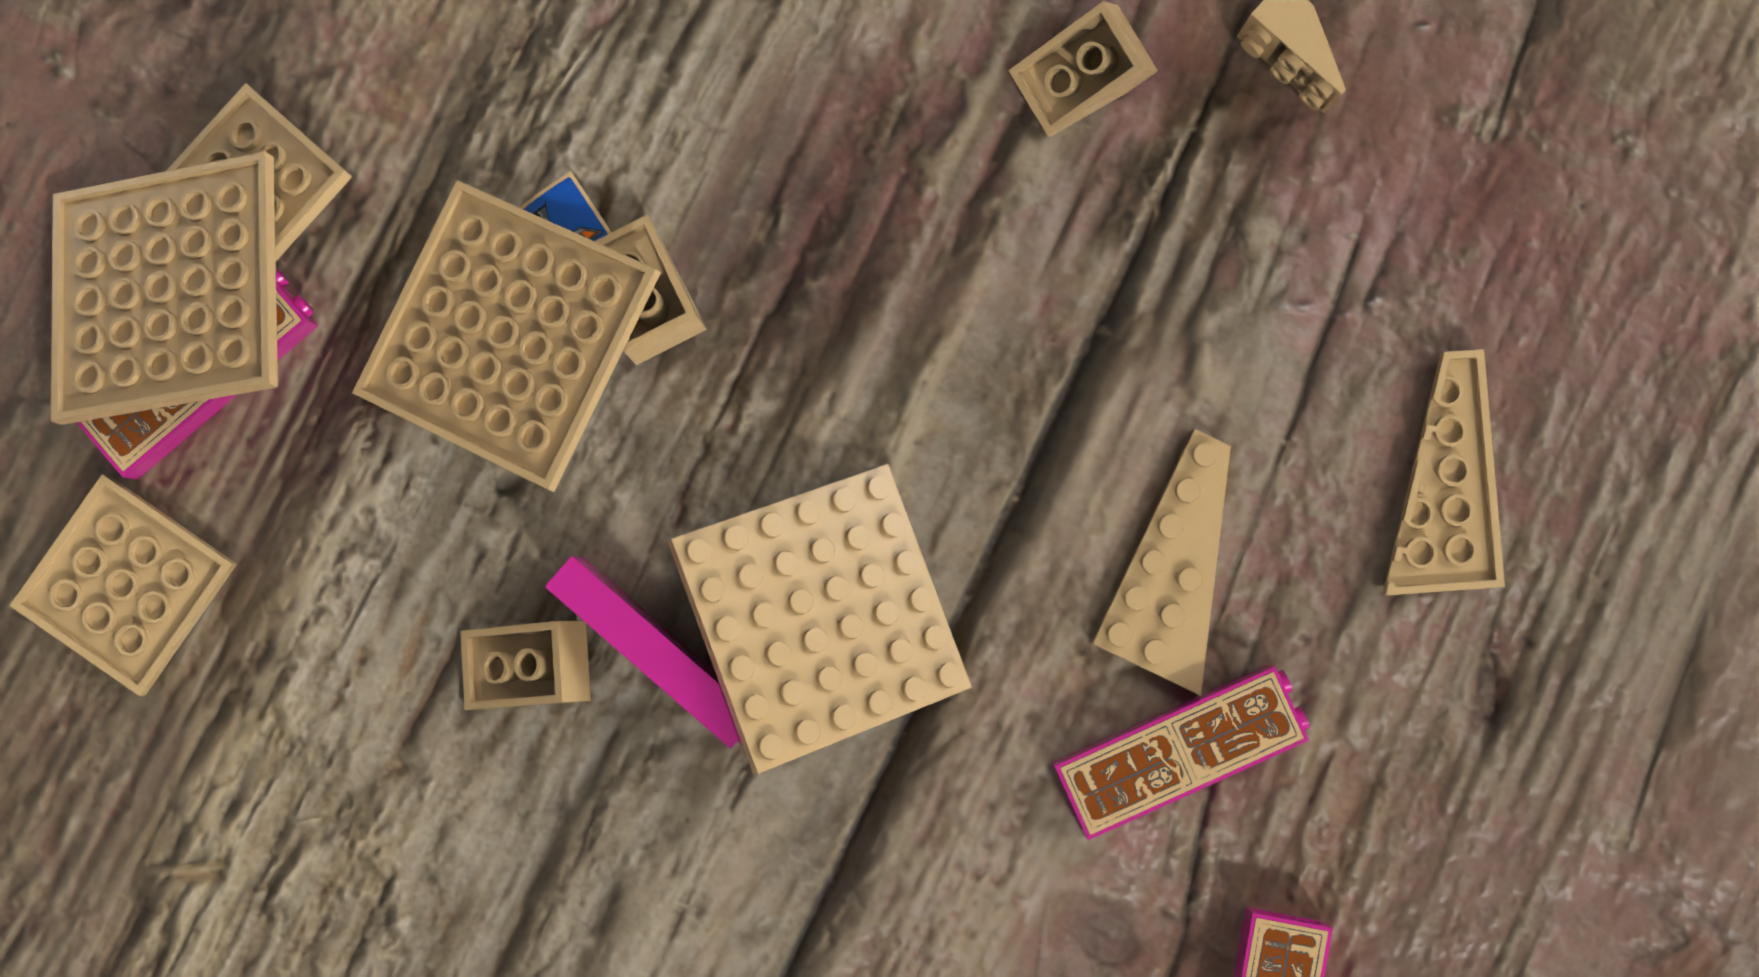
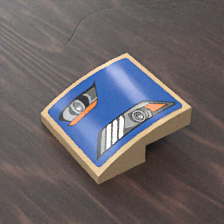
M572 171L544 188L519 207L592 241L612 233Z

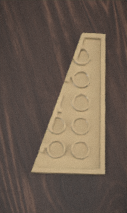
M1484 349L1443 352L1439 356L1382 596L1505 587Z
M1194 429L1091 643L1201 696L1231 446Z

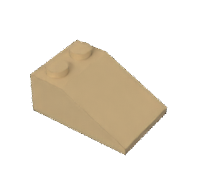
M1102 1L1008 71L1048 137H1051L1128 93L1158 70L1120 7L1116 4Z
M648 214L595 241L651 266L661 273L623 350L636 365L707 330Z
M551 621L460 631L464 710L591 701L587 628L584 621Z

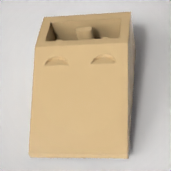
M1263 0L1251 13L1237 35L1241 40L1242 48L1252 57L1263 59L1271 67L1270 71L1277 80L1284 84L1290 83L1298 90L1301 100L1313 110L1319 109L1325 114L1346 91L1314 5L1308 0Z

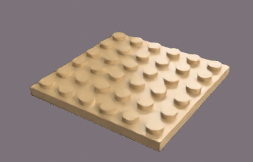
M263 151L53 194L52 422L64 425L278 387L273 156Z
M456 180L352 393L554 492L661 273L651 266Z
M888 464L667 541L753 775L972 688Z

